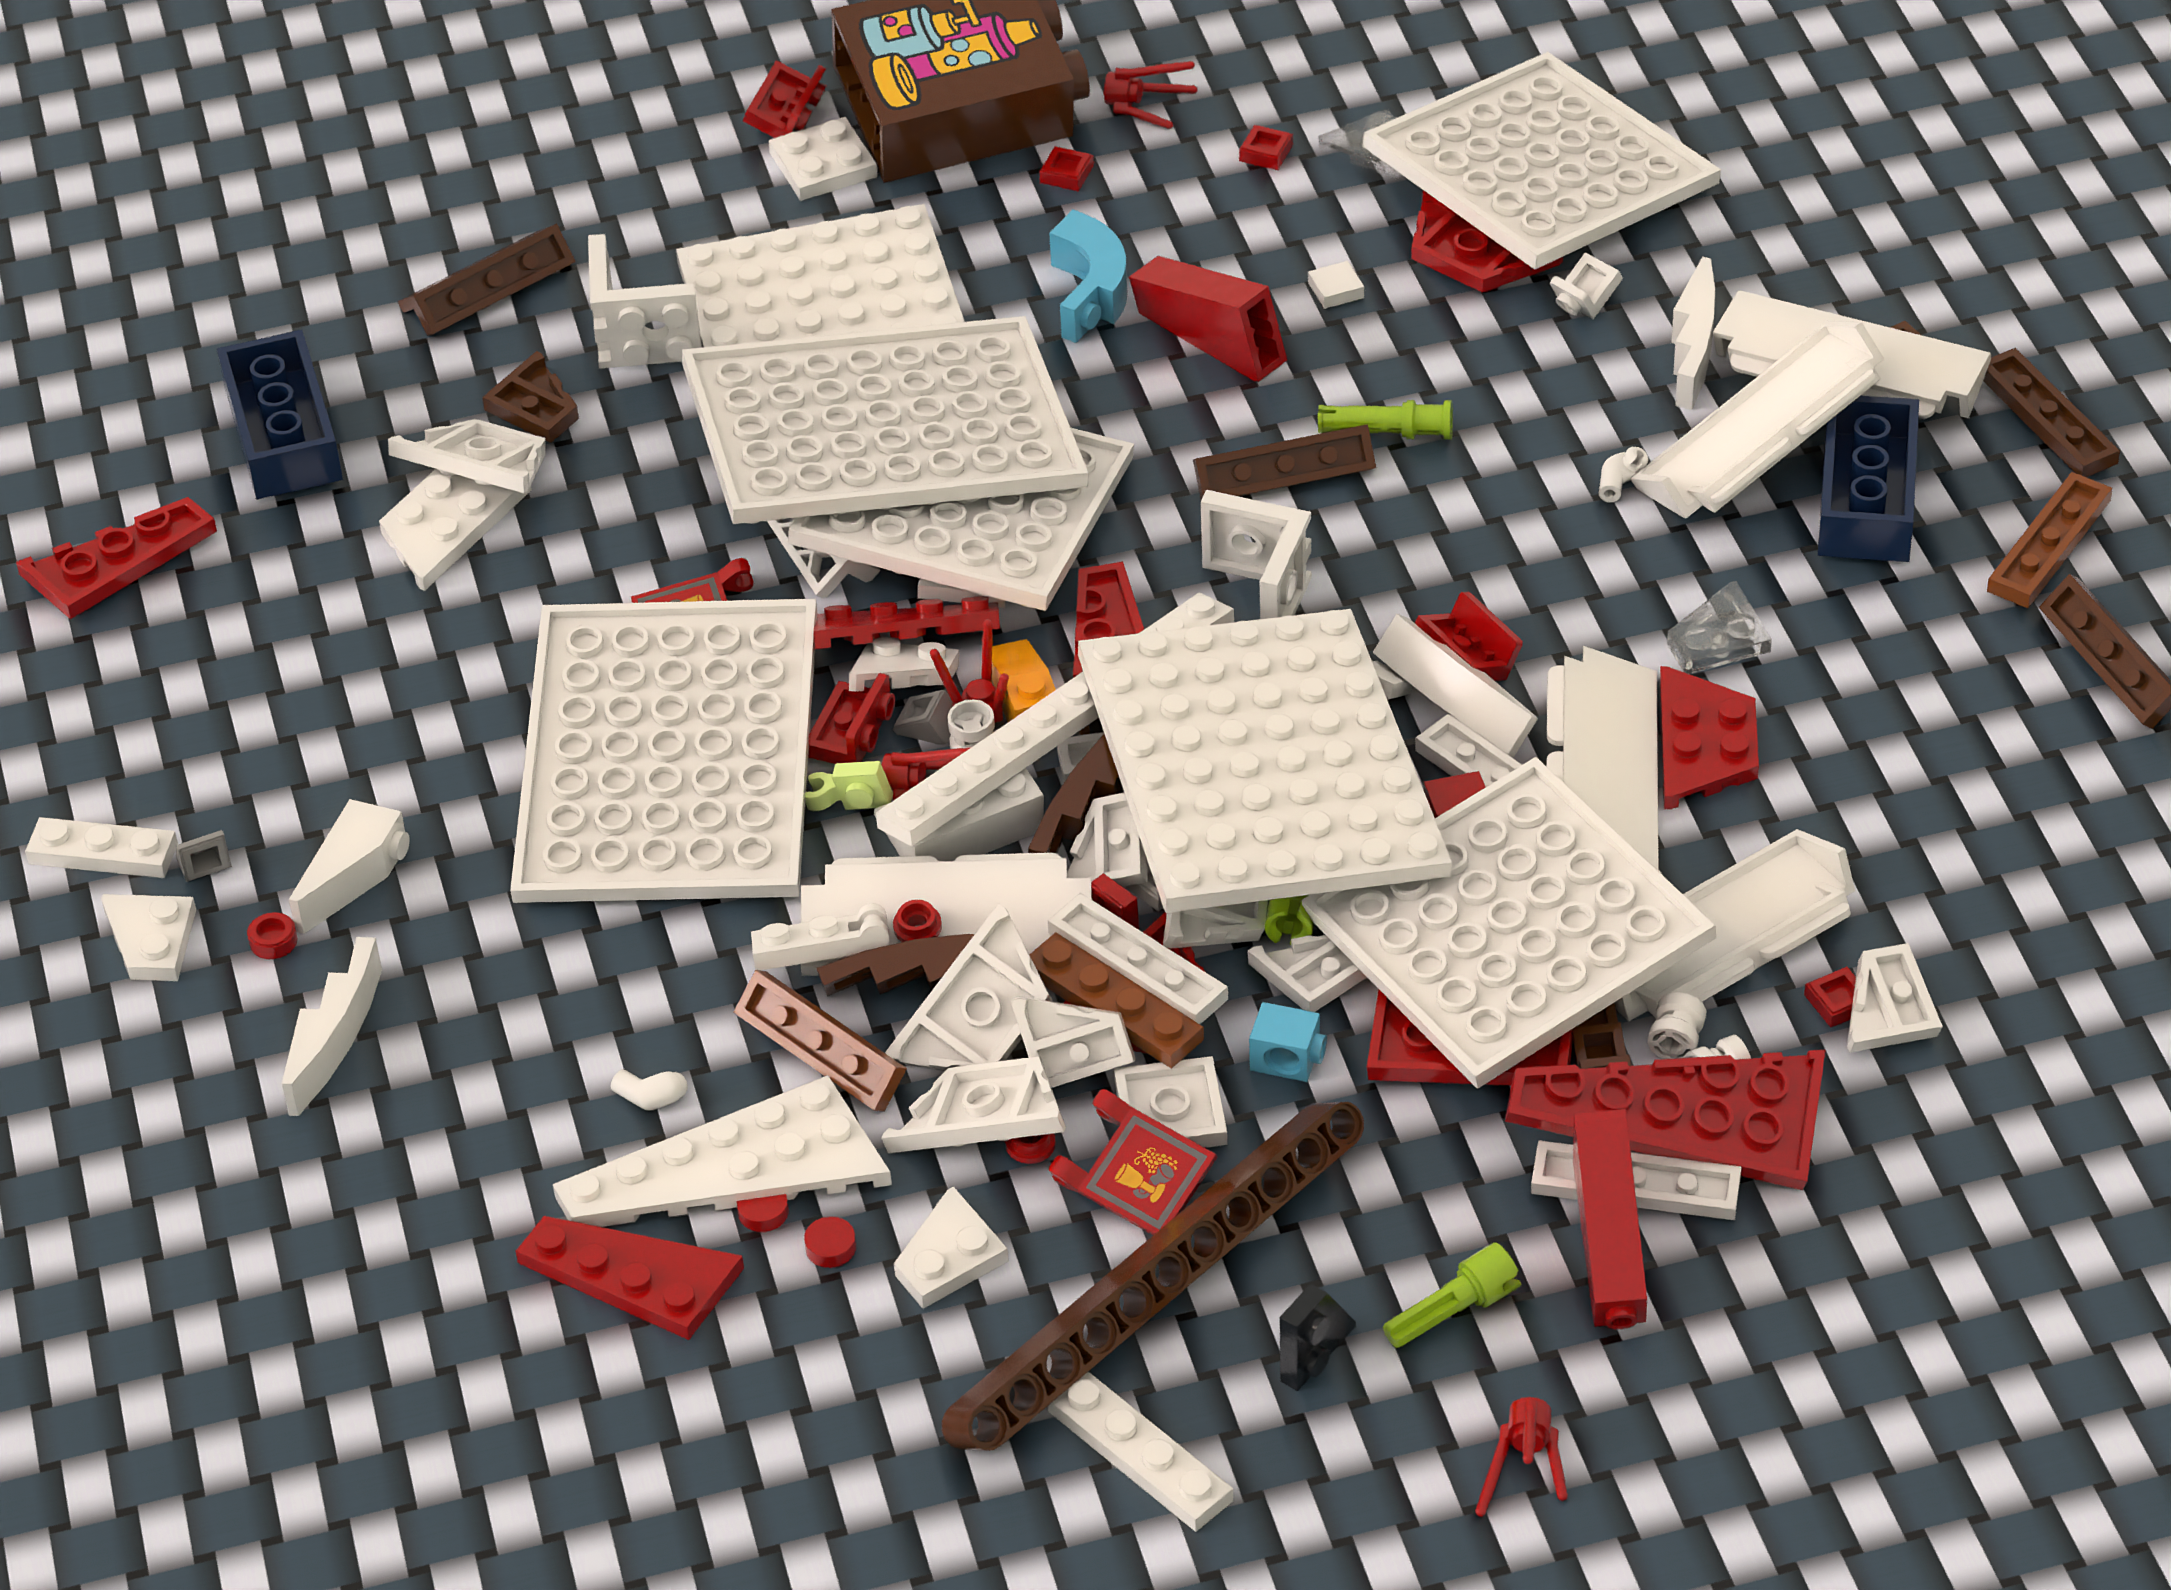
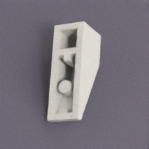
M349 799L289 898L296 932L305 934L389 876L397 861L405 857L409 848L410 838L409 834L405 832L401 811Z

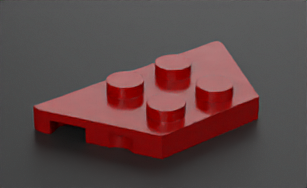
M1423 190L1421 210L1418 213L1416 232L1412 242V260L1482 293L1559 266L1563 262V257L1544 266L1533 269Z
M1660 666L1664 809L1679 807V798L1701 791L1704 797L1721 792L1727 786H1739L1758 779L1759 758L1756 698L1668 666Z

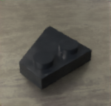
M1311 1283L1280 1316V1382L1296 1391L1311 1376L1317 1377L1322 1373L1331 1353L1356 1327V1321L1327 1292Z

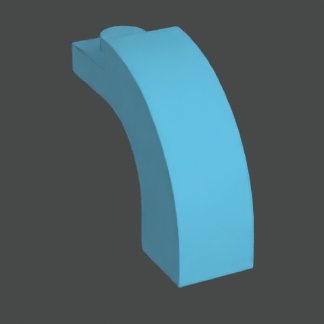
M1072 209L1049 235L1051 266L1071 273L1083 280L1060 304L1061 336L1077 343L1088 330L1093 329L1097 325L1099 319L1115 324L1120 318L1127 302V270L1125 250L1118 236L1099 220Z

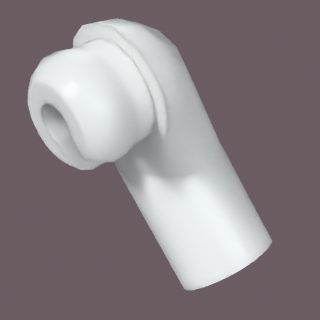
M1630 447L1626 452L1615 454L1604 462L1599 487V496L1602 500L1606 502L1619 500L1622 484L1631 481L1630 478L1647 465L1648 456L1642 448Z
M622 1069L615 1074L611 1082V1090L648 1111L674 1103L685 1095L688 1088L687 1081L682 1074L670 1071L640 1079Z

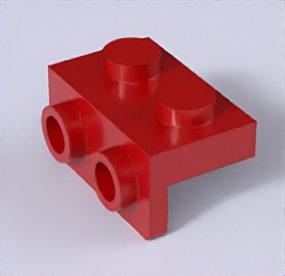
M776 60L748 107L742 121L773 138L784 136L794 132V130H803L813 112L807 108L808 105L817 107L826 90L827 85L821 83V80L827 68L819 64L812 78Z
M1461 592L1451 613L1418 615L1415 624L1434 641L1447 645L1472 668L1486 673L1494 681L1507 680L1523 645L1522 640L1470 592Z
M879 673L871 688L864 687V691L856 692L849 691V683L838 681L809 734L808 758L833 764L862 762L866 752L871 753L874 750L878 739V730L884 720L888 721L891 718L895 707V695L890 693L889 675Z

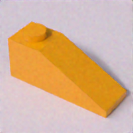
M1027 639L992 647V681L994 686L997 688L1001 674L1006 673L1009 676L1003 703V712L1008 723L1056 689L1047 666Z

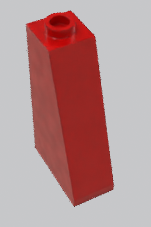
M1162 256L1155 257L1129 276L1139 314L1249 379L1259 382L1287 361L1268 286Z
M1626 1109L1574 1113L1573 1168L1594 1327L1630 1328L1636 1323L1646 1322L1647 1292Z

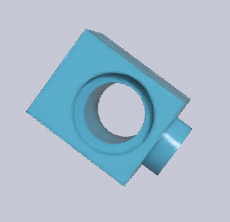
M1262 1002L1249 1037L1250 1071L1308 1082L1314 1063H1322L1327 1046V1035L1320 1034V1013Z

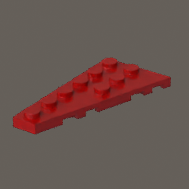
M1826 1049L1809 1050L1806 1055L1783 1056L1782 1052L1763 1053L1761 1058L1734 1059L1731 1055L1660 1059L1654 1060L1651 1065L1628 1066L1626 1061L1610 1062L1607 1067L1580 1069L1577 1065L1516 1068L1512 1078L1505 1121L1573 1137L1574 1113L1626 1109L1631 1151L1648 1155L1740 1166L1741 1176L1803 1190L1808 1180Z

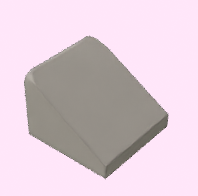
M939 690L909 697L893 727V731L897 735L935 744L948 743L951 734L949 732L947 715L953 707L949 694L946 690Z
M222 830L176 845L177 862L186 882L232 867Z

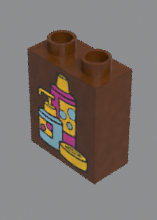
M867 0L831 9L834 69L870 153L877 164V169L883 183L1073 136L1074 101L1088 98L1090 85L1086 65L1079 50L1074 49L1061 52L1057 41L1062 40L1063 26L1056 0Z

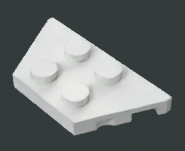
M478 419L458 422L451 426L424 430L425 440L409 441L400 435L388 439L390 456L439 469L440 473L445 475H460L471 478L480 485H496L520 493L528 492L546 455L545 438Z
M435 469L379 520L381 534L388 544L396 549L397 557L404 567L408 566L413 572L417 586L425 591L532 490V487L530 486L528 492L520 493L496 485H480L475 483L474 479L460 475H445L440 473L439 469Z
M1268 900L1167 913L1163 946L1171 949L1258 941L1265 930Z
M998 903L886 1050L885 1054L898 1063L945 1071L952 1067L1005 1061L1022 1039L1010 1000L1016 997L1051 1001L1052 999L1007 909L1003 905Z
M1038 1056L948 1068L933 1083L932 1088L927 1093L921 1095L909 1107L913 1118L901 1130L888 1128L883 1133L881 1139L888 1153L945 1146L958 1147L970 1143L995 1140L1007 1141L1012 1138L1060 1133L1065 1131L1066 1126L1047 1074Z

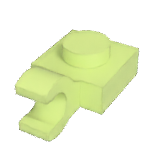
M880 761L835 764L833 774L817 772L809 775L808 780L813 792H805V803L811 811L824 810L839 800L842 801L845 810L878 808L891 803L893 791Z

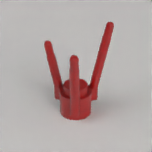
M1192 61L1132 69L1116 68L1115 72L1110 71L1106 75L1104 101L1107 105H1114L1113 113L1127 114L1154 125L1171 129L1173 127L1171 121L1132 106L1133 103L1141 102L1143 92L1194 94L1198 91V88L1194 85L1143 83L1141 78L1136 77L1190 70L1195 67V64Z
M987 619L983 623L981 679L968 683L962 696L939 651L932 649L930 656L951 698L952 705L954 706L964 700L983 701L993 709L994 721L996 723L1003 720V703L1009 676L1006 673L1001 674L997 688L993 686L992 621Z
M970 748L916 753H886L881 765L893 791V801L926 779V770H939Z
M1524 1397L1510 1405L1509 1423L1500 1426L1499 1442L1475 1513L1477 1516L1483 1517L1486 1514L1509 1447L1512 1444L1515 1449L1523 1453V1462L1525 1464H1531L1534 1459V1453L1546 1447L1557 1498L1560 1501L1567 1499L1568 1494L1558 1448L1559 1431L1551 1426L1552 1410L1550 1405L1544 1400L1535 1397Z

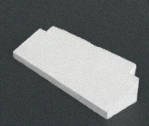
M1741 290L1737 291L1713 331L1716 355L1725 357L1728 349L1729 360L1734 371L1758 377L1826 321L1862 322L1884 357V360L1874 367L1880 380L1865 391L1862 396L1919 399V418L1921 419L1931 417L1934 412L1941 414L1947 396L1959 398L1960 416L1969 418L1991 361L1990 352Z
M1826 321L1630 479L1637 490L1685 519L1701 506L1715 513L1877 383L1880 377L1874 367L1883 361L1884 357L1862 322Z
M1583 646L1582 661L1564 656V666H1553L1548 670L1547 740L1552 745L1563 746V751L1550 753L1547 756L1546 767L1643 858L1658 869L1657 671Z
M1796 829L1684 893L1683 895L1715 924L1716 938L1614 1002L1615 1009L1630 1022L1647 1011L1655 1017L1659 1000L1668 993L1681 992L1690 994L1702 1002L1751 974L1762 965L1784 955L1849 917L1851 911L1847 896L1855 892V887L1845 848Z
M1056 853L962 855L957 857L955 861H938L932 856L840 858L832 864H825V885H801V923L810 922L813 918L823 915L834 917L858 914L860 908L864 905L876 903L885 909L887 915L888 946L901 943L894 934L893 919L898 909L908 901H927L939 912L942 930L938 937L976 934L998 903H1000L1007 909L1028 953L1031 954L1052 936L1048 933V920L1079 893L1092 900L1091 877L1067 878V859L1061 858ZM846 957L801 964L802 976H819L816 968Z

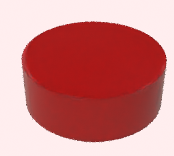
M272 912L260 915L250 923L247 929L251 951L263 959H278L286 956L295 948L298 941L294 921L283 913Z
M786 1194L737 1201L739 1220L746 1228L752 1231H772L780 1227L786 1221L789 1214Z
M820 1218L811 1223L805 1231L806 1255L811 1262L825 1268L838 1267L847 1263L855 1254V1231L852 1225L842 1218Z

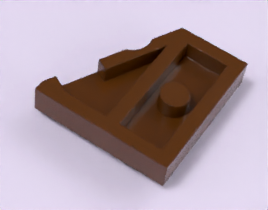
M539 351L533 353L482 397L485 411L533 435L543 437L549 443H552L579 419L576 403L569 393L563 391L562 382L556 374H551L546 367L545 357Z

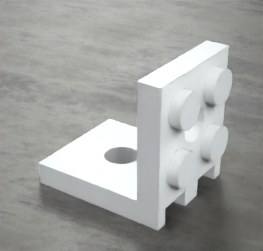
M588 235L590 306L593 311L599 369L682 362V349L702 348L694 283L613 290L606 235ZM652 321H659L665 324L660 329H649L645 325Z
M1206 490L1201 500L1202 568L1260 580V619L1295 615L1311 580V571L1306 570V562L1311 553V538H1306V529L1311 520V512ZM1242 534L1252 537L1256 542L1246 541Z

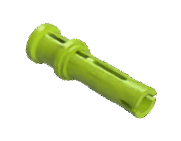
M1407 400V402L1402 403V406L1319 405L1318 407L1320 412L1318 413L1319 433L1368 424L1370 433H1402V437L1414 440L1416 435H1442L1444 440H1452V400H1445L1443 405L1416 404L1415 400Z

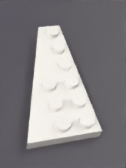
M827 1075L553 1184L555 1198L568 1221L604 1227L632 1223L638 1219L640 1214L668 1210L669 1217L688 1215V1207L714 1204L715 1210L736 1208L737 1201L783 1194H786L787 1200H792L799 1191L826 1188L827 1194L847 1192L846 1185L873 1181L875 1188L892 1185L888 1167Z

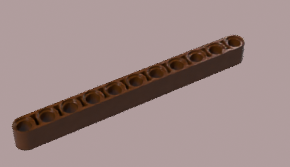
M1350 1102L1312 1103L1305 1107L953 1403L944 1413L942 1419V1433L945 1440L950 1446L964 1450L988 1451L1003 1445L1354 1146L1362 1137L1364 1130V1119L1358 1107ZM1330 1121H1332V1131L1330 1128ZM1296 1149H1298V1160L1296 1158ZM1262 1176H1263V1179H1264V1188H1263V1189H1262V1186H1261ZM1227 1206L1229 1207V1218H1227L1226 1213ZM1192 1235L1194 1236L1195 1241L1194 1248H1192L1191 1246ZM1157 1264H1158V1267H1159V1277H1158V1280H1157V1278H1156V1266H1157ZM1121 1294L1124 1298V1306L1122 1310L1120 1308ZM1085 1324L1088 1328V1336L1086 1342L1083 1337V1330ZM1049 1354L1052 1360L1050 1372H1048L1047 1369V1359ZM1012 1386L1015 1390V1398L1013 1403H1011L1010 1401V1390ZM976 1417L978 1421V1430L976 1435L974 1436V1433L972 1431V1424L974 1418Z

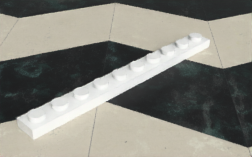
M1199 592L1140 633L1233 623L1234 609ZM1084 672L1078 674L876 812L877 828L913 846L1099 718Z

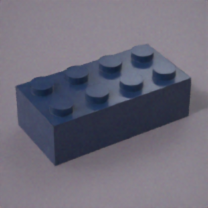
M303 330L216 348L225 391L256 500L343 480L335 436Z
M1861 395L1826 423L1817 556L1909 562L1914 523L1919 399Z

